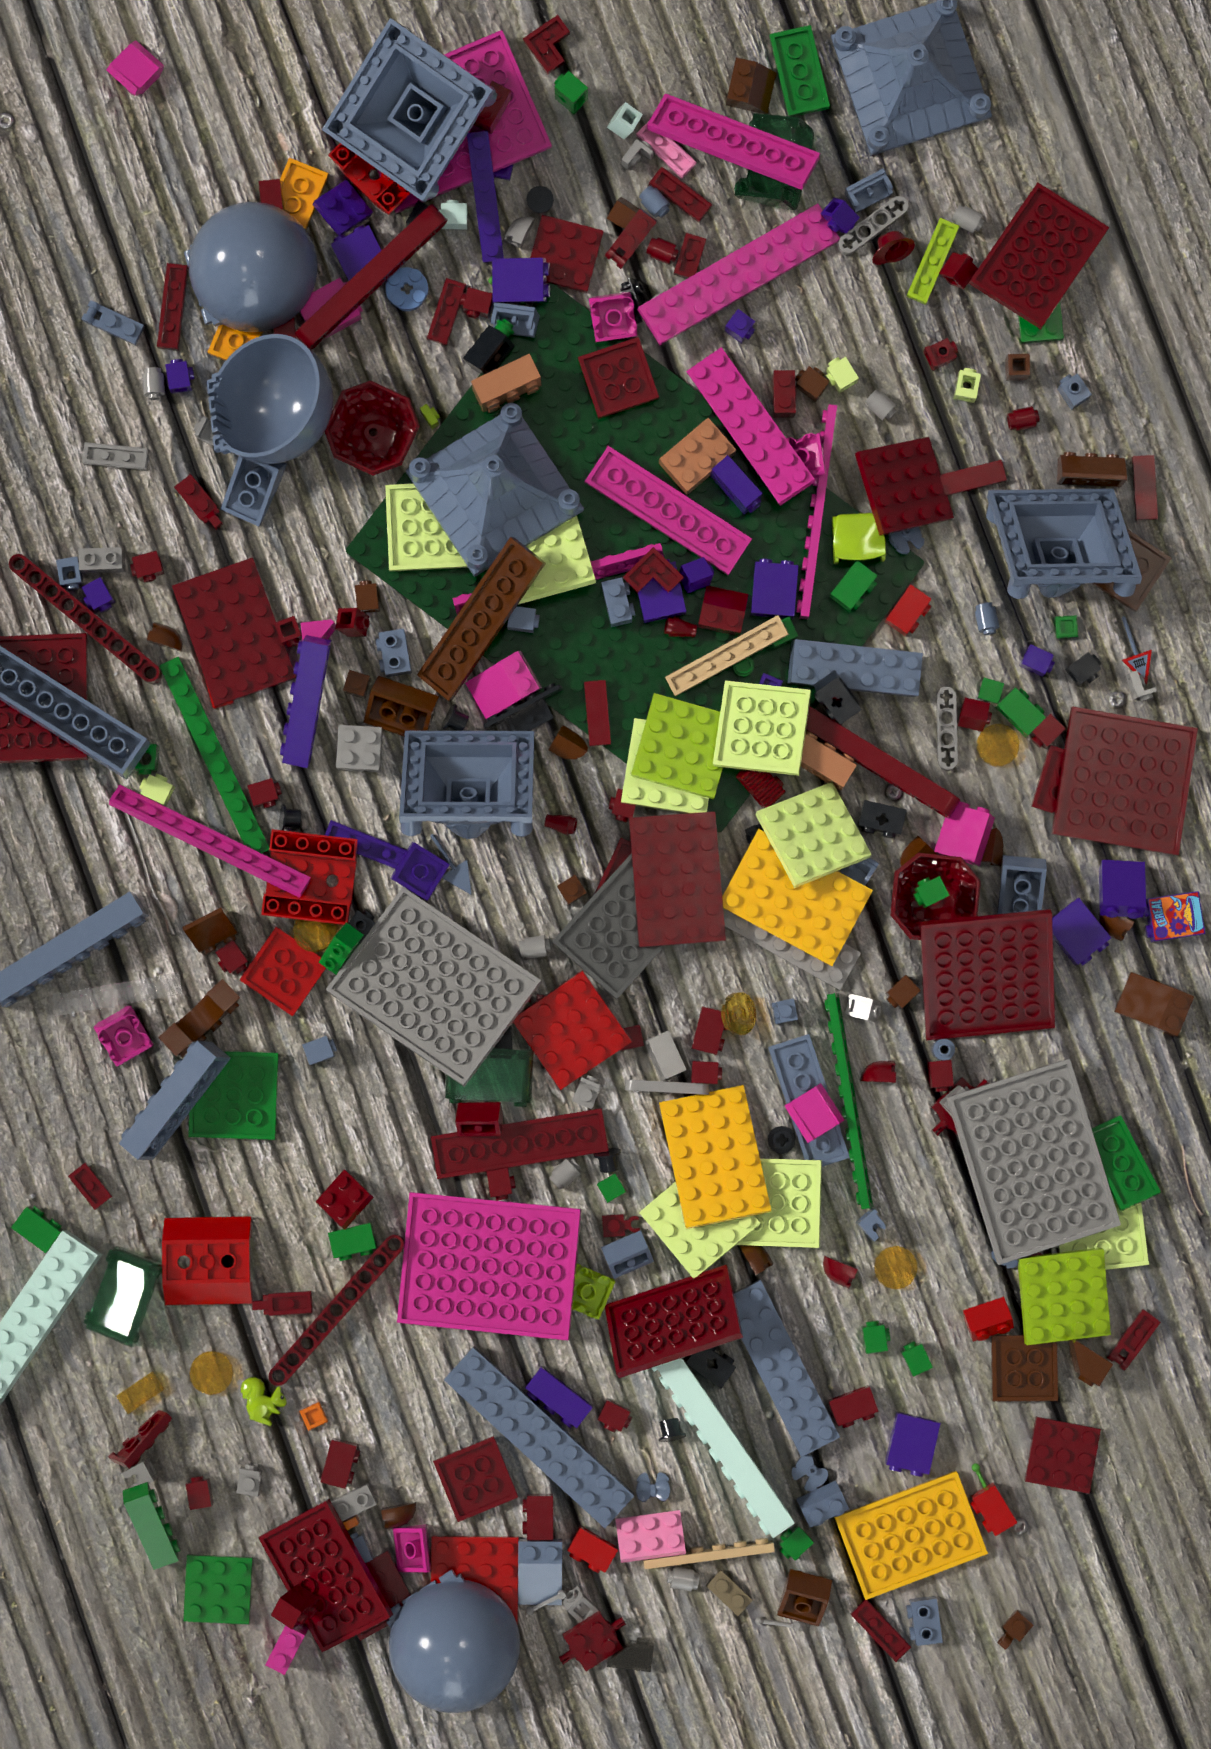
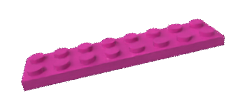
M666 93L647 124V130L801 190H803L820 159L819 152Z
M722 347L686 371L780 506L816 482Z
M610 446L606 448L585 480L586 484L700 558L704 557L708 563L726 575L730 574L752 540L746 534Z

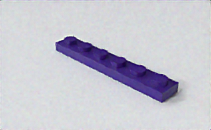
M488 131L468 133L467 141L483 263L492 262V259H502L504 255Z

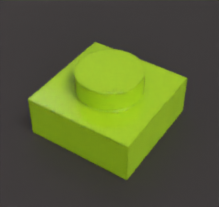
M427 404L420 407V412L430 428L433 430L438 427L439 422L437 419L440 416L435 408H429Z

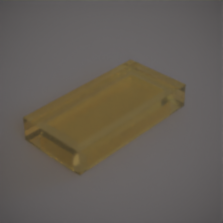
M152 1371L116 1397L127 1414H129L165 1388Z

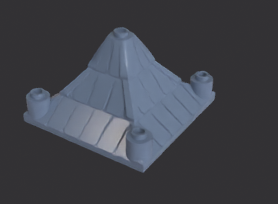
M937 0V2L926 6H921L853 29L849 26H842L835 34L831 35V40L870 156L992 117L990 110L991 100L983 92L956 11L957 0Z
M390 18L322 130L421 201L426 202L427 199H432L438 194L439 186L437 182L483 108L495 103L497 93L492 86L485 84L413 34L408 27Z
M515 403L505 404L499 416L433 454L427 459H413L409 469L406 470V474L474 577L490 568L510 537H515L524 546H527L584 511L578 493L569 488L523 419L521 408Z
M1114 489L988 491L987 498L989 504L986 517L990 522L997 525L1010 572L1007 592L1010 596L1016 599L1027 597L1031 584L1038 585L1043 596L1054 598L1080 587L1081 584L1114 582L1113 590L1119 596L1128 597L1134 594L1136 585L1141 583L1142 576Z
M405 731L399 812L401 832L407 836H416L422 832V821H431L446 825L453 833L462 838L473 839L483 834L490 825L506 821L511 823V832L519 837L529 835L533 829L534 731Z

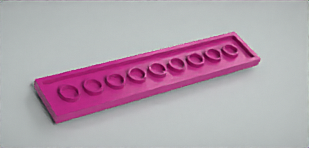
M817 203L639 306L637 310L659 345L839 242L840 238L837 233L827 226L828 221L820 214L822 209Z

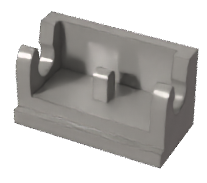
M669 1030L644 1041L660 1081L686 1070Z
M149 1457L122 1473L124 1479L134 1474L136 1475L135 1478L139 1479L131 1487L148 1481L151 1483L159 1477Z

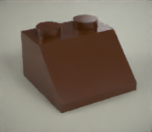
M736 57L726 106L768 114L777 73L758 62Z
M1074 1339L1068 1340L1074 1370L1080 1374L1078 1379L1091 1387L1093 1384L1100 1386L1113 1364Z
M790 1569L785 1581L777 1615L819 1627L829 1602L832 1580Z

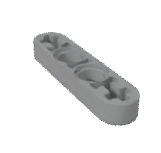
M901 196L892 198L844 234L838 243L839 251L844 255L855 253L906 214L908 209L907 200ZM895 202L897 204L902 203V211H900L899 209L894 211L892 214L894 218H892L890 211L894 209ZM884 214L887 217V223L884 225L878 224L876 216ZM861 227H868L871 231L870 236L861 237L859 229ZM854 233L857 240L852 243V249L848 247L843 248L844 241L850 242L853 240L854 236L852 234Z
M946 686L942 687L936 694L937 762L941 769L949 771L958 762L956 692L951 687ZM944 691H948V695H952V698L948 700V706L952 705L953 709H940V706L945 705V700L940 697V695L944 694ZM949 712L952 715L953 720L950 724H944L941 721L942 713ZM948 733L952 735L953 742L951 745H944L942 743L941 737L943 734ZM941 748H954V752H949V758L953 759L949 767L946 766V763L942 762V759L946 757V751L941 752Z
M625 1079V1090L709 1095V1084Z

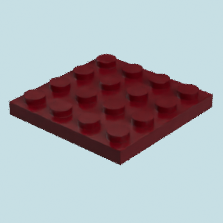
M929 437L855 453L880 536L944 522L954 518L948 496L945 495L944 487L941 483L940 470Z

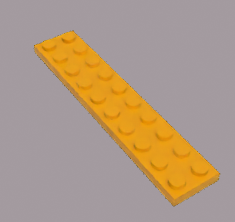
M289 158L280 178L283 210L292 215L307 229L315 210L313 202L321 196L329 173ZM223 324L219 325L209 347L208 354L226 361L239 347L252 339L262 336L264 331L243 332Z

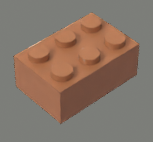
M528 354L472 380L471 384L482 411L491 413L498 410L500 405L505 402L513 403L520 399L519 396L526 392L529 395L538 391V387L541 386V376L531 355Z
M707 418L659 459V464L687 496L711 476L712 468L727 455L732 458L736 453V449L714 423Z
M806 731L801 767L826 783L833 782L835 788L841 791L857 766L853 763L855 760L847 754L839 755L835 752V747L826 742L824 745L816 741L817 736Z

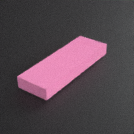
M647 122L636 133V136L641 141L651 145L652 151L683 179L697 162L674 140L647 130Z

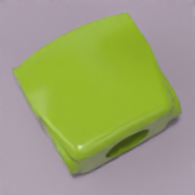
M873 513L832 516L834 564H838L839 559L868 560L880 557V562L885 561L884 535H879Z

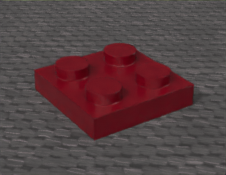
M344 1169L315 1202L345 1230L374 1197Z

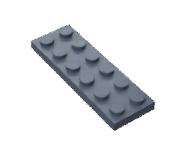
M810 1034L768 1047L786 1104L820 1083L829 1095ZM791 1118L804 1160H822L823 1167L850 1158L839 1124L807 1143Z

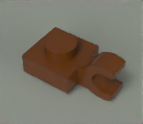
M1015 1610L1002 1626L1006 1632L997 1643L1006 1650L1014 1638L1020 1642L1034 1625Z

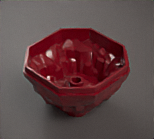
M370 380L341 391L332 410L325 435L334 458L374 476L402 465L420 425L410 398ZM377 430V435L371 436L369 432Z
M917 853L894 872L890 916L909 939L921 940L920 922L978 916L981 880L962 857ZM940 876L950 896L926 908L923 905L919 906L913 895L916 893L915 888L919 887L917 882L927 877L933 880Z

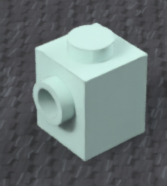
M625 102L615 112L607 128L622 139H625L634 131L643 114Z
M447 200L446 203H441V210H438L448 219L442 229H467V203H459L457 200Z

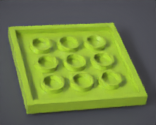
M654 693L631 776L714 799L723 767L713 766L720 712Z
M1103 1248L1028 1256L1017 1259L1024 1343L1026 1345L1111 1335Z

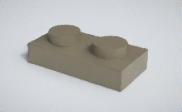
M721 1569L706 1584V1587L737 1616L753 1601Z

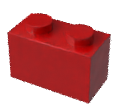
M910 584L886 618L885 623L905 637L908 632L913 634L919 625L917 619L920 615L925 617L932 607L929 605L931 598Z
M1004 1297L963 1310L964 1320L973 1342L977 1340L984 1341L998 1333L1005 1334L1014 1328L1013 1318Z
M993 1482L971 1495L973 1502L970 1504L976 1514L981 1513L985 1520L982 1521V1524L988 1533L993 1532L997 1536L1018 1523Z
M580 1525L567 1551L570 1552L569 1556L578 1562L584 1560L589 1563L588 1567L597 1573L603 1571L605 1573L618 1552V1547Z

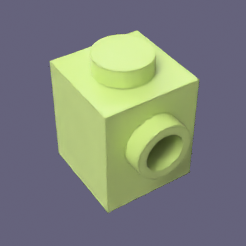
M837 357L828 363L829 367H827V375L825 377L830 381V386L834 385L839 393L858 382L859 377L846 357L841 360Z
M156 773L155 777L149 774L148 778H144L139 789L142 790L141 795L167 806L175 786L167 783L168 778Z

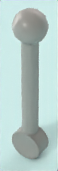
M559 1590L557 1595L534 1607H527L526 1613L532 1615L539 1608L557 1599H565L566 1592Z
M762 1617L755 1619L757 1625L769 1624L791 1627L795 1631L800 1629V1623L797 1621L787 1623L765 1620Z

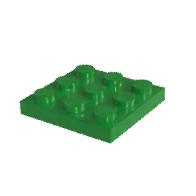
M187 1554L183 1621L249 1624L253 1557Z

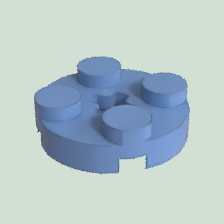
M403 267L398 269L387 280L386 295L389 302L398 309L412 311L419 308L427 298L428 283L418 269ZM405 284L413 287L410 290V294L401 291Z

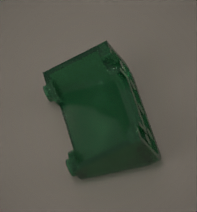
M753 114L749 126L812 150L814 142L813 129L800 117ZM748 170L747 178H740L734 187V195L739 199L786 210L797 209L802 193L801 189L752 170Z
M493 1048L465 1087L446 1075L445 1098L449 1099V1103H462V1099L514 1102L515 1107H527V1103H532L534 1051Z
M116 1246L114 1250L110 1249L107 1254L106 1262H109L93 1308L91 1312L88 1311L86 1313L83 1323L87 1324L86 1329L133 1348L137 1346L140 1335L138 1331L142 1329L144 1317L154 1289L159 1281L156 1278H159L160 1274H162V1262Z

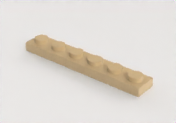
M777 615L665 678L674 695L678 696L788 636L789 633L780 616Z
M768 1538L755 1539L756 1543L747 1544V1541L734 1542V1546L725 1547V1544L722 1543L712 1545V1549L705 1550L703 1546L692 1547L690 1552H686L683 1555L643 1560L644 1569L775 1552L773 1540L768 1541Z

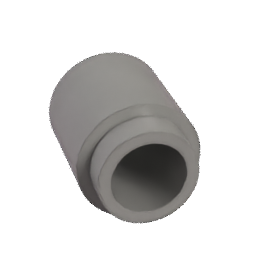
M959 205L951 219L959 227L972 234L975 230L979 232L985 221L981 219L983 214L966 205L964 207Z
M150 367L144 369V374L142 375L144 396L148 397L149 400L161 399V396L165 395L164 374L161 373V368Z
M877 389L865 401L868 408L882 421L885 418L889 421L897 412L895 409L897 404Z
M545 935L524 938L523 941H519L521 958L533 959L548 956V952L551 951L550 939H546Z
M566 1158L551 1172L552 1175L549 1179L562 1190L564 1187L567 1188L581 1174L578 1171L581 1167L573 1158L570 1161Z
M674 1566L672 1570H668L667 1583H670V1588L691 1592L692 1590H697L700 1574L693 1569Z

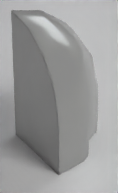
M527 216L513 221L502 241L522 249L535 218Z

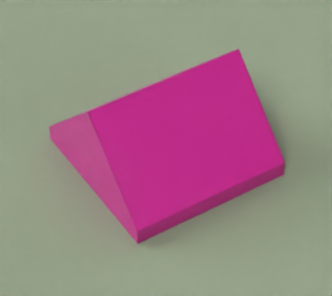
M331 619L302 622V641L306 635L329 639L336 630L335 622Z
M427 1524L393 1528L399 1572H430L431 1558Z

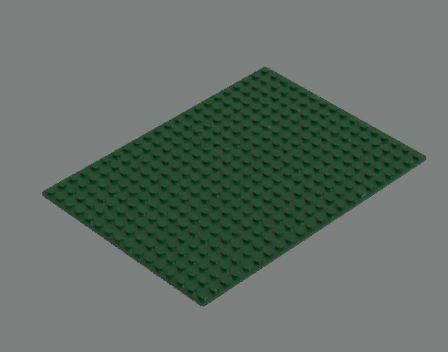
M549 284L550 297H547V302L534 303L532 306L535 307L540 316L535 338L510 335L508 338L515 347L498 368L528 354L532 357L541 376V386L538 387V391L528 395L526 392L520 395V399L513 403L521 408L523 419L569 488L576 491L579 495L584 511L578 514L577 518L590 561L661 543L664 558L670 559V562L675 561L678 572L681 565L700 559L693 552L586 484L585 480L606 448L610 446L686 496L660 466L659 459L704 420L709 418L736 449V453L731 459L762 493L760 506L753 513L748 511L745 515L710 476L687 495L691 500L752 538L729 575L711 565L714 575L709 586L749 594L740 636L772 619V617L750 616L755 562H759L760 559H771L772 563L781 564V561L786 560L793 561L794 565H798L794 618L791 619L798 634L797 639L863 646L923 567V559L911 550L908 554L897 552L896 548L889 541V534H885L886 559L884 562H880V557L858 560L877 575L875 579L877 585L871 593L865 592L861 597L864 601L857 610L853 608L850 612L829 596L857 560L839 559L838 564H834L832 516L857 514L860 512L826 488L808 620L799 619L800 613L796 612L797 601L802 600L803 594L802 591H799L800 579H805L806 572L802 570L803 557H808L805 541L806 536L811 534V528H807L809 515H813L814 507H810L812 494H816L817 486L811 484L780 506L703 395L645 352L644 354L659 399L598 419L578 357L628 341V339L621 338L596 342L591 311L556 285ZM471 385L416 458L427 459L478 427L493 420L501 414L502 407L508 404V402L501 404L500 408L494 412H483ZM405 471L396 484L413 483ZM386 497L346 548V553L446 629L450 627L457 616L452 598L462 594L473 593L488 571L487 569L475 577L469 568L389 571ZM628 571L596 579L595 584L518 604L517 607L536 609V615H540L538 628H534V633L508 630L507 620L483 655L495 665L511 654L521 651L542 689L535 692L538 696L543 693V689L550 684H560L563 690L545 699L547 705L587 735L589 734L584 682L606 680L611 745L602 746L626 764L634 718L647 719L654 693L720 712L725 681L759 684L763 673L782 680L781 687L811 690L809 706L815 709L819 704L814 696L816 692L814 686L787 684L791 642L776 649L769 645L749 656L754 662V670L748 676L742 677L737 675L733 670V666L682 694L675 696L665 678L666 676L739 636L698 628L706 587L687 593L682 582H680L686 614L676 617L697 625L695 637H669L668 634H664L666 619L644 623L638 594L629 584L630 595H627L628 603H633L635 616H632V623L611 627L601 582L623 578ZM723 767L715 798H709L707 812H715L718 833L724 830L750 795L735 777L742 769Z

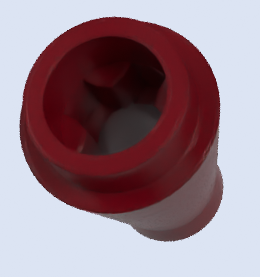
M675 616L672 618L667 617L664 634H668L669 637H695L697 625Z
M547 814L544 826L567 836L569 834L574 835L577 828V818L573 817V815Z

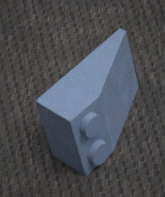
M238 457L221 510L259 527L280 485L287 463L262 464Z
M1003 855L997 914L1042 910L1047 871L1046 859Z
M519 1538L518 1605H538L557 1595L558 1591L562 1590L563 1539L527 1540V1538ZM557 1599L547 1605H562V1600Z

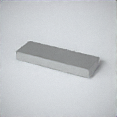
M85 442L82 463L83 465L147 471L149 448Z

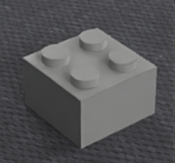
M339 725L336 757L337 770L381 773L382 727Z

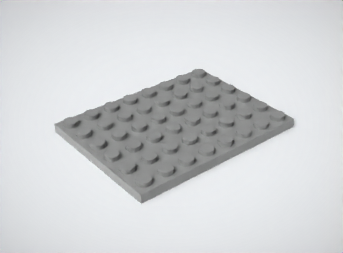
M402 887L325 990L465 1087L541 985L542 981Z
M1070 1058L946 1097L998 1265L1121 1225Z

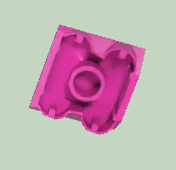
M135 40L110 63L106 71L115 80L119 81L131 95L135 96L143 94L160 77L164 65Z
M631 292L588 298L596 342L638 336Z
M820 432L805 434L803 438L796 440L792 437L786 438L813 477L825 474L826 469Z
M125 1006L120 1011L99 1021L93 1027L99 1041L104 1045L109 1053V1057L116 1066L123 1064L154 1045L132 1006Z
M821 1083L785 1105L786 1110L807 1143L844 1121L841 1113Z

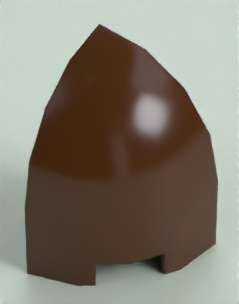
M620 197L607 219L620 227L626 228L639 208Z
M154 622L152 631H149L147 641L182 652L183 643L177 631L167 625Z
M562 725L548 750L564 759L575 760L585 755L588 751V746L581 736Z
M997 828L991 829L981 861L990 862L992 866H1001L1003 858V837Z
M917 836L903 851L900 857V865L903 866L917 853H936L924 840Z
M1099 912V922L1110 936L1122 941L1127 931H1130L1134 921L1122 916L1107 917L1100 915Z
M739 1245L755 1275L774 1264L768 1252L762 1246Z
M416 1502L382 1508L381 1514L385 1523V1529L406 1525L416 1512Z

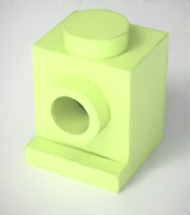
M964 368V371L960 370L953 399L974 403L977 398L981 374L976 373V370ZM963 383H969L971 388H964Z

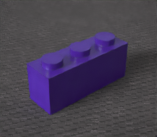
M542 1366L525 1386V1389L528 1390L526 1394L534 1401L540 1399L545 1403L543 1407L554 1415L556 1412L563 1417L561 1421L569 1428L572 1426L578 1428L593 1408V1405Z

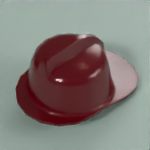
M891 231L881 235L877 242L879 249L874 254L872 263L881 265L903 260L914 250V240L906 238L899 231Z

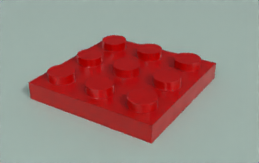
M275 927L240 978V981L291 1016H294L326 970V967L319 963L321 959L319 955L278 927Z

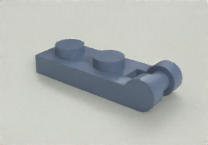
M90 300L88 304L89 309L86 314H83L81 320L136 346L145 326ZM96 312L102 314L99 320L94 318Z

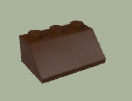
M1064 452V455H1060L1058 458L1057 484L1121 487L1127 481L1125 458H1119V455L1108 454L1106 457H1098L1096 453H1086L1085 456H1076L1077 453Z
M378 675L371 689L363 723L382 727L384 730L404 737L405 731H429L439 696Z

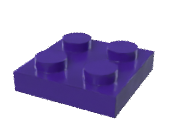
M347 180L313 202V206L338 236L345 234L372 216L373 213Z
M412 842L390 879L428 901L450 864L415 842Z

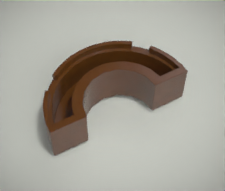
M222 979L206 993L204 998L189 1013L176 1023H173L158 1038L176 1057L180 1056L183 1058L187 1055V1049L193 1042L205 1041L207 1039L205 1035L210 1030L215 1032L223 1024L221 1020L228 1013L232 1014L240 1006L237 1003L240 997Z

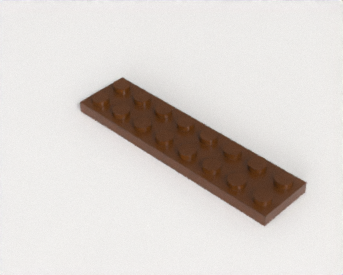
M510 537L417 676L446 700L452 701L546 563L515 537Z

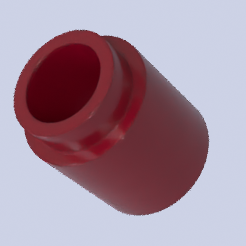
M652 237L646 254L669 265L671 261H676L679 250L676 249L677 245L659 237L657 239Z
M1032 406L1012 410L1011 413H1007V422L1010 430L1020 431L1035 428L1036 423L1040 422L1038 410H1034Z

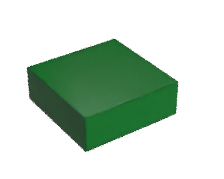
M1077 615L1055 617L1056 639L1078 637Z
M984 677L977 699L998 705L1004 683Z
M615 1173L597 1183L607 1203L626 1192Z

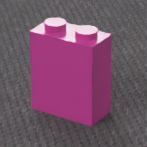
M338 278L312 292L309 300L300 311L304 321L306 322L347 281L343 283L341 278ZM361 306L351 313L326 338L361 320L360 312L363 311Z
M959 802L950 818L945 817L934 852L938 855L962 857L966 863L980 867L995 817L989 813L990 810L977 807V810L969 808V804Z
M299 1624L292 1630L285 1625L265 1665L285 1675L308 1631V1627Z

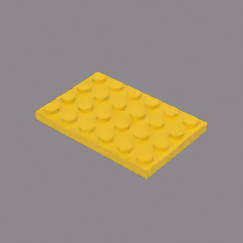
M758 829L728 884L722 899L725 910L818 960L833 966L873 890L838 871L794 888L765 832Z
M744 1085L709 1092V1095L697 1094L659 1102L686 1229L771 1212Z
M957 1471L834 1517L865 1600L988 1554Z

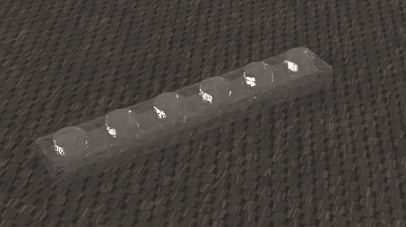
M173 973L51 995L54 1016L57 1017L184 993L180 973Z

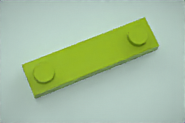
M942 218L939 219L906 297L926 305L959 229V225Z

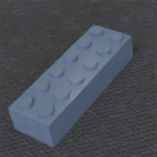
M795 639L791 642L787 684L814 686L815 683L836 670L852 691L917 697L919 696L923 653Z
M193 1042L187 1049V1055L175 1064L174 1072L162 1081L161 1089L158 1093H154L149 1098L148 1106L145 1110L140 1111L136 1115L135 1123L132 1127L127 1128L123 1132L122 1140L119 1144L137 1160H154L231 1059L213 1042Z

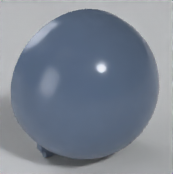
M242 202L221 209L203 224L190 245L191 249L184 252L194 294L198 299L199 306L203 307L201 313L205 325L213 323L216 327L223 324L243 332H262L274 329L285 324L301 311L309 300L316 283L318 262L310 235L292 215L267 203Z
M269 334L248 341L229 356L219 372L212 374V378L206 381L208 396H210L208 400L210 415L212 416L210 418L212 434L215 435L213 436V446L216 453L228 454L232 452L243 459L262 464L282 463L297 458L312 448L324 434L329 424L333 408V390L328 372L319 357L309 347L291 336Z
M450 1570L439 1577L441 1583L434 1580L420 1589L419 1592H415L402 1601L403 1606L398 1603L390 1608L394 1615L387 1619V1624L391 1628L389 1658L398 1682L415 1701L439 1712L463 1713L488 1704L509 1684L519 1660L520 1634L512 1611L499 1595L479 1583L464 1580L461 1574L456 1575L453 1570Z

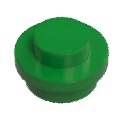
M498 319L494 328L507 337L515 333L512 330L514 326L506 319L502 321Z
M747 657L733 665V670L739 676H748L754 670V662L751 657Z

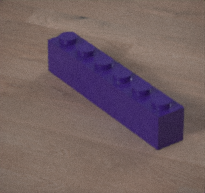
M306 635L303 641H299L297 654H300L299 662L296 661L293 673L297 677L296 682H292L290 695H293L292 703L289 702L287 708V715H290L289 723H285L283 735H286V742L282 743L280 755L283 756L282 763L308 768L311 762L332 640Z

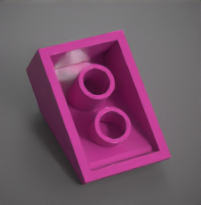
M521 651L511 654L465 683L485 719L504 711L507 707L542 689Z

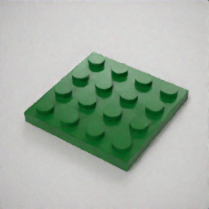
M223 1051L231 1059L189 1112L188 1137L276 1140L279 1053Z

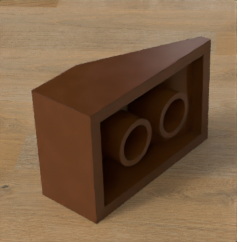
M222 907L182 927L199 953L205 952L206 955L217 950L216 946L223 942L226 945L232 940L235 941V936L240 934L229 912Z
M1130 972L1114 1012L1170 1036L1177 1037L1194 996Z

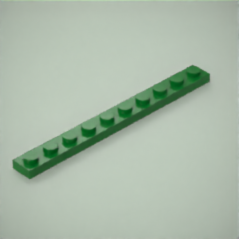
M176 657L159 665L244 845L261 854L269 851L267 840L180 658Z
M839 993L828 994L827 999H825L826 1012H830L831 1021H828V1028L830 1034L833 1033L834 1042L831 1044L833 1055H837L838 1063L835 1064V1071L841 1080V1085L838 1086L839 1095L841 1098H844L845 1106H842V1114L848 1123V1128L845 1129L852 1148L849 1149L850 1161L854 1162L853 1181L855 1184L857 1183L859 1191L856 1192L857 1204L861 1205V1209H868L874 1206Z

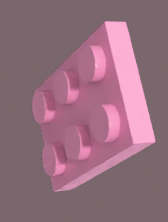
M680 1510L615 1519L621 1563L686 1554Z

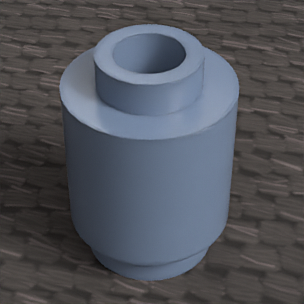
M653 186L647 187L639 196L642 200L641 203L654 218L658 216L662 218L670 210L668 208L670 202Z
M992 602L975 606L976 611L974 613L978 631L984 635L995 634L996 629L1000 628L996 608L993 607Z
M939 1039L932 1045V1055L940 1061L949 1060L955 1053V1046L948 1039ZM943 1045L947 1046L948 1052L946 1054H943L940 1051V1048Z

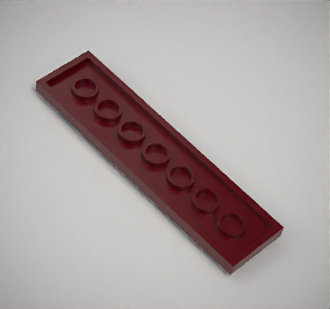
M602 1108L503 1124L501 1136L458 1137L457 1132L431 1136L437 1179L609 1151Z

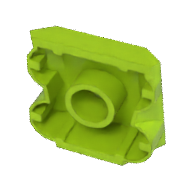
M576 1263L572 1310L599 1320L614 1287L615 1280Z

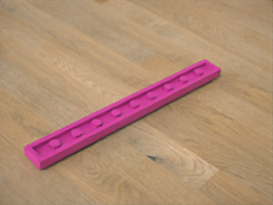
M831 404L828 405L827 410H823L821 423H825V430L820 431L826 470L825 474L814 477L816 482L813 483V486H817L816 494H812L810 507H814L813 515H809L807 528H811V534L806 536L805 541L808 557H803L802 570L806 572L805 579H800L799 591H802L803 594L802 600L797 601L796 612L800 613L799 619L808 620L837 411V405Z
M661 543L650 544L644 548L628 550L618 555H609L599 560L590 561L595 580L629 571L653 547L664 557ZM462 594L452 598L457 615L471 594Z
M122 785L118 786L109 800L110 806L299 898L310 883L311 877Z

